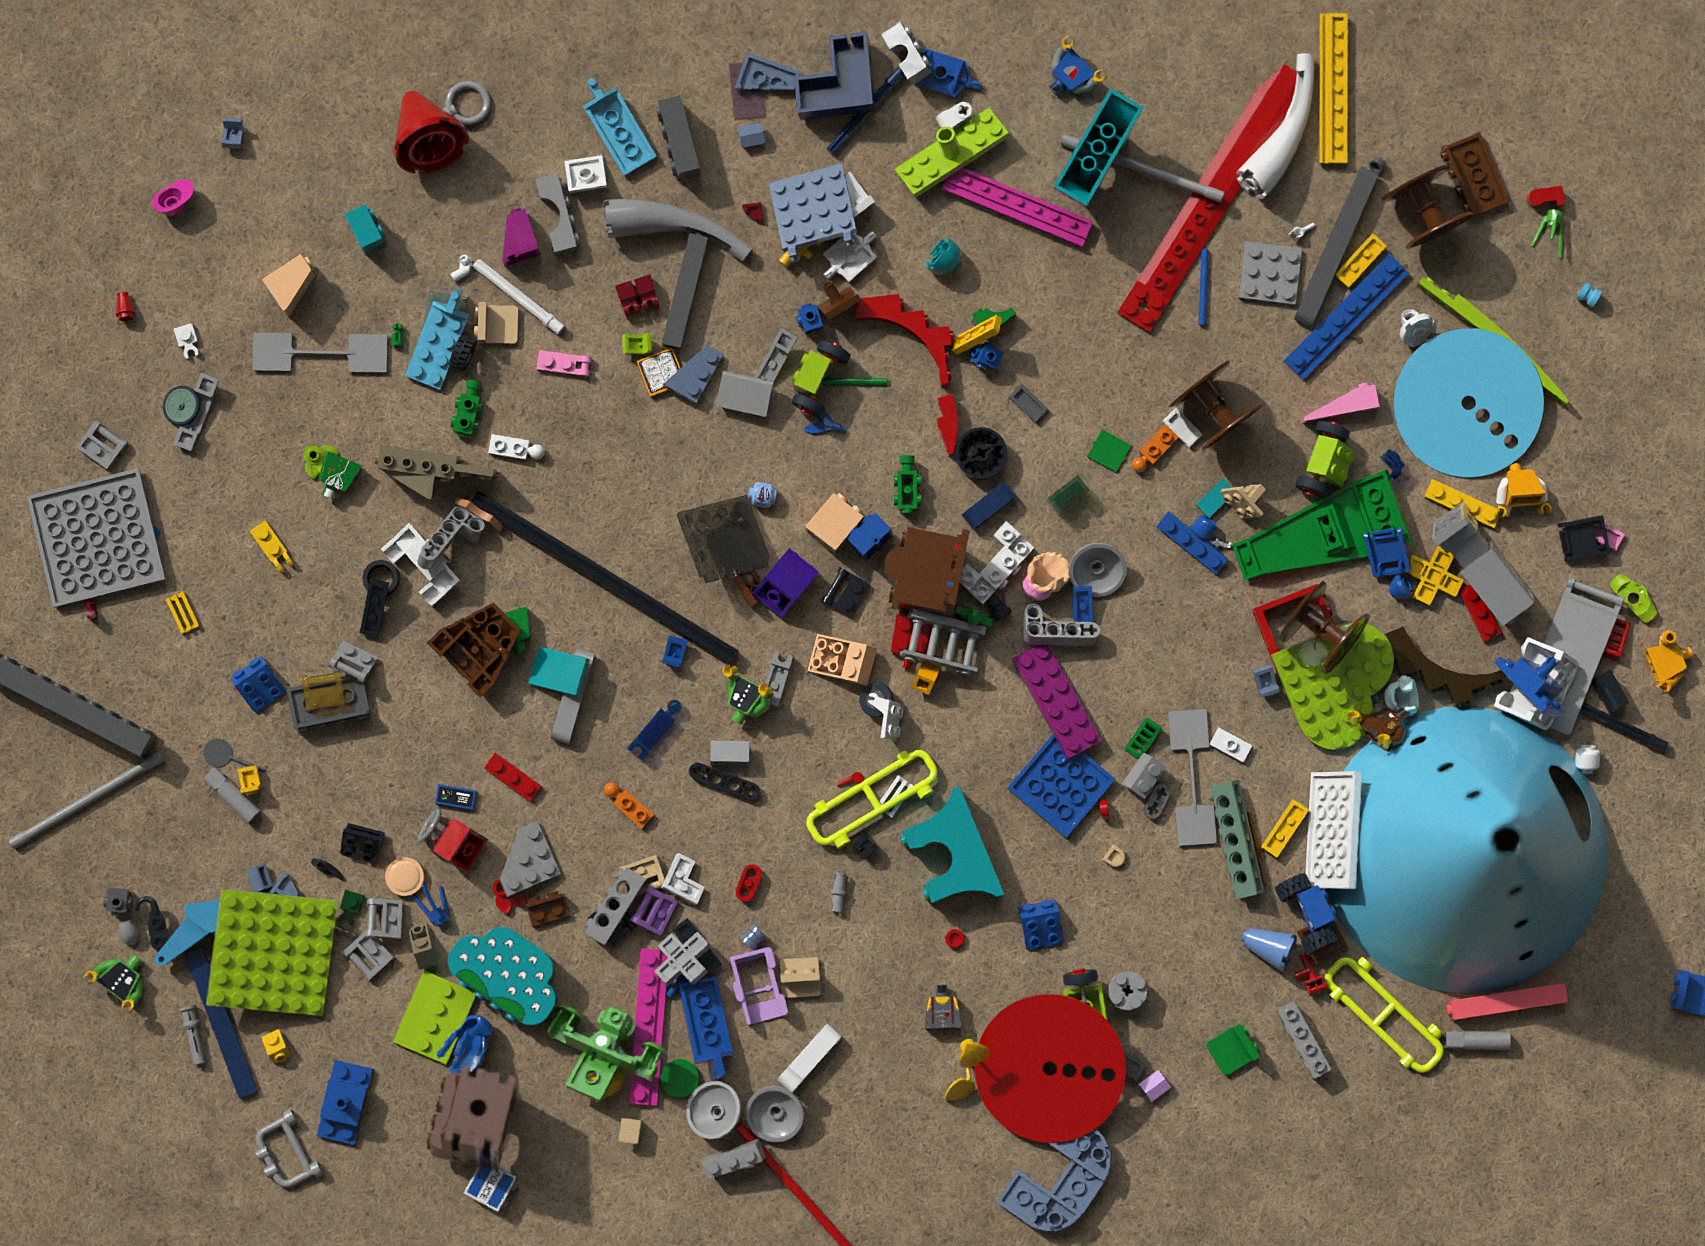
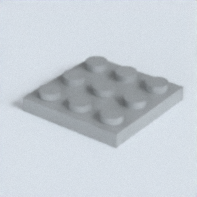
M1245 241L1238 298L1295 305L1302 248Z

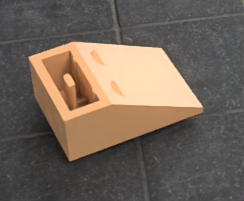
M817 634L808 671L867 686L877 649L865 644Z

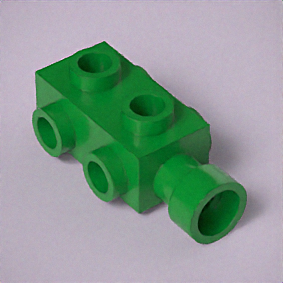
M467 379L465 386L467 388L466 394L461 393V396L456 398L455 408H457V414L452 416L451 427H453L454 432H457L456 436L468 438V435L473 436V432L478 431L479 421H476L478 413H482L483 402H480L481 398L477 397L478 390L481 389L482 382ZM467 401L472 402L470 408L465 407ZM467 420V426H461V421Z
M902 455L899 456L901 471L894 475V487H898V494H894V506H898V511H902V514H912L913 510H917V506H921V494H917V487H921V475H917V471H913L915 456ZM904 479H910V485H905L903 483ZM905 498H910L911 503L905 504L903 500Z

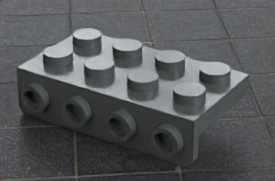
M351 675L286 688L294 724L293 729L298 730L299 733L310 731V727L317 726L320 729L329 727V723L336 722L337 725L348 723V719L355 718L356 721L367 719L366 715H371L365 682L361 683Z

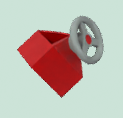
M440 809L434 810L424 823L418 835V841L423 843L430 835L436 838L433 851L468 872L488 839L455 818L444 826L439 823L442 811Z

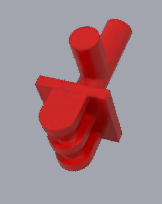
M1307 953L1302 954L1300 958L1305 969L1294 972L1296 980L1308 976L1309 980L1305 981L1304 986L1309 996H1312V993L1315 992L1318 994L1323 989L1325 991L1328 990L1323 974L1316 977Z

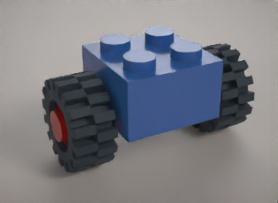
M1306 873L1295 875L1275 887L1281 902L1296 899L1299 910L1311 932V935L1301 940L1308 956L1317 954L1324 949L1326 950L1328 947L1339 942L1332 927L1337 915L1333 906H1329L1326 899H1328L1324 888L1320 889L1319 885L1312 887Z

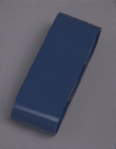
M1004 481L961 516L975 530L1016 498V495Z

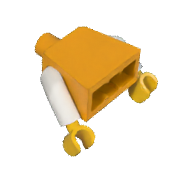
M1512 464L1509 467L1510 471L1501 480L1497 489L1496 503L1498 507L1493 510V516L1497 517V511L1501 510V518L1505 517L1507 511L1503 507L1504 504H1506V507L1539 505L1537 507L1539 515L1544 514L1543 507L1546 509V514L1550 513L1552 507L1547 503L1546 483L1536 476L1533 470H1522L1520 464Z

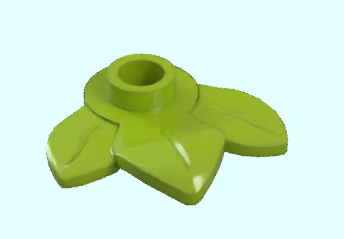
M310 445L305 448L303 452V458L306 461L305 471L310 478L315 479L318 476L325 451L339 455V452L330 445H323L321 447ZM311 451L316 452L315 458L310 457Z

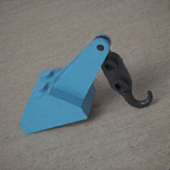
M144 896L136 902V911H139V907L143 902H148L151 906L148 928L151 946L157 951L154 959L157 965L165 966L211 933L215 936L220 899L184 905L187 918L169 940L166 920L159 910L157 901L150 896Z

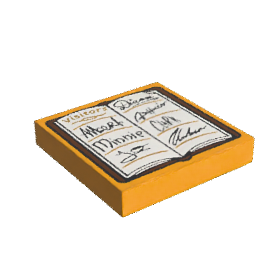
M673 348L637 361L650 397L670 390L664 387L663 384L680 369Z

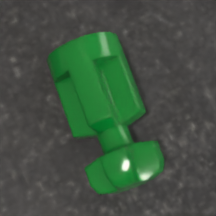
M393 324L392 329H395V332L392 333L391 346L402 347L403 333H400V330H403V325Z

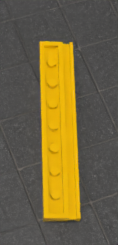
M1348 13L1319 14V164H1347Z

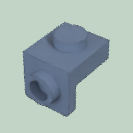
M224 118L222 148L241 149L244 134L243 120Z
M1271 665L1252 670L1258 692L1262 697H1272L1280 692Z

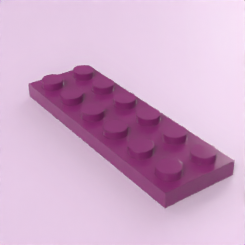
M1037 645L1011 659L1067 760L1102 741L1048 645Z

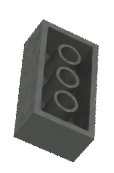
M678 95L659 100L656 112L659 122L663 121L664 124L660 125L663 139H668V143L665 145L668 157L673 158V161L670 162L673 176H677L678 181L701 175L681 96Z

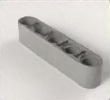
M576 649L575 655L590 660L580 694L575 696L563 693L551 734V739L570 744L577 721L576 717H578L595 659V653Z

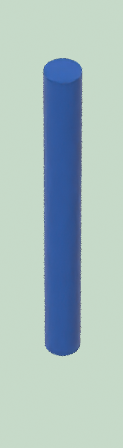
M1207 249L1201 250L1198 323L1200 326H1206L1209 250Z

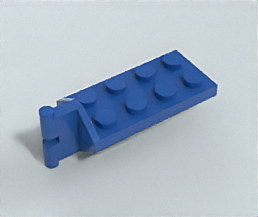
M715 976L700 979L694 985L690 981L678 984L695 1064H708L711 1081H716L725 1075L722 1059L734 1056Z

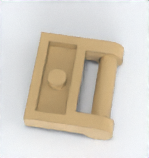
M656 855L620 867L623 870L628 867L645 879L657 875L659 881L642 886L637 896L645 894L647 886L655 890L661 888L665 881ZM625 883L627 891L629 892L630 886L629 884Z

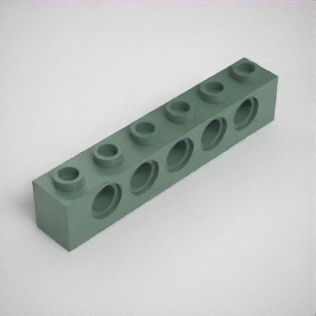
M1235 780L1211 786V798L1216 807L1215 816L1219 820V833L1224 842L1223 850L1229 864L1228 873L1232 878L1233 893L1236 895V899L1265 893L1240 782ZM1226 798L1229 799V806L1225 803ZM1230 817L1234 820L1233 825L1230 823ZM1235 835H1236L1237 838H1238V843H1237V844L1234 842V836H1235ZM1239 854L1242 856V863L1238 860ZM1243 873L1247 876L1246 882L1243 880Z

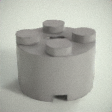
M1130 971L1120 972L1110 979L1107 986V995L1110 1002L1118 1009L1133 1010L1144 1002L1147 995V986L1144 979L1137 973ZM1128 985L1132 993L1125 996L1122 988H1126Z

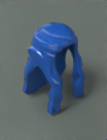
M480 1015L468 1016L461 1027L451 1033L450 1037L444 1041L443 1047L437 1052L438 1058L445 1056L456 1037L461 1038L454 1051L456 1057L449 1068L450 1072L457 1074L458 1070L461 1071L462 1065L470 1066L471 1073L481 1067L490 1035L493 1033L490 1022Z

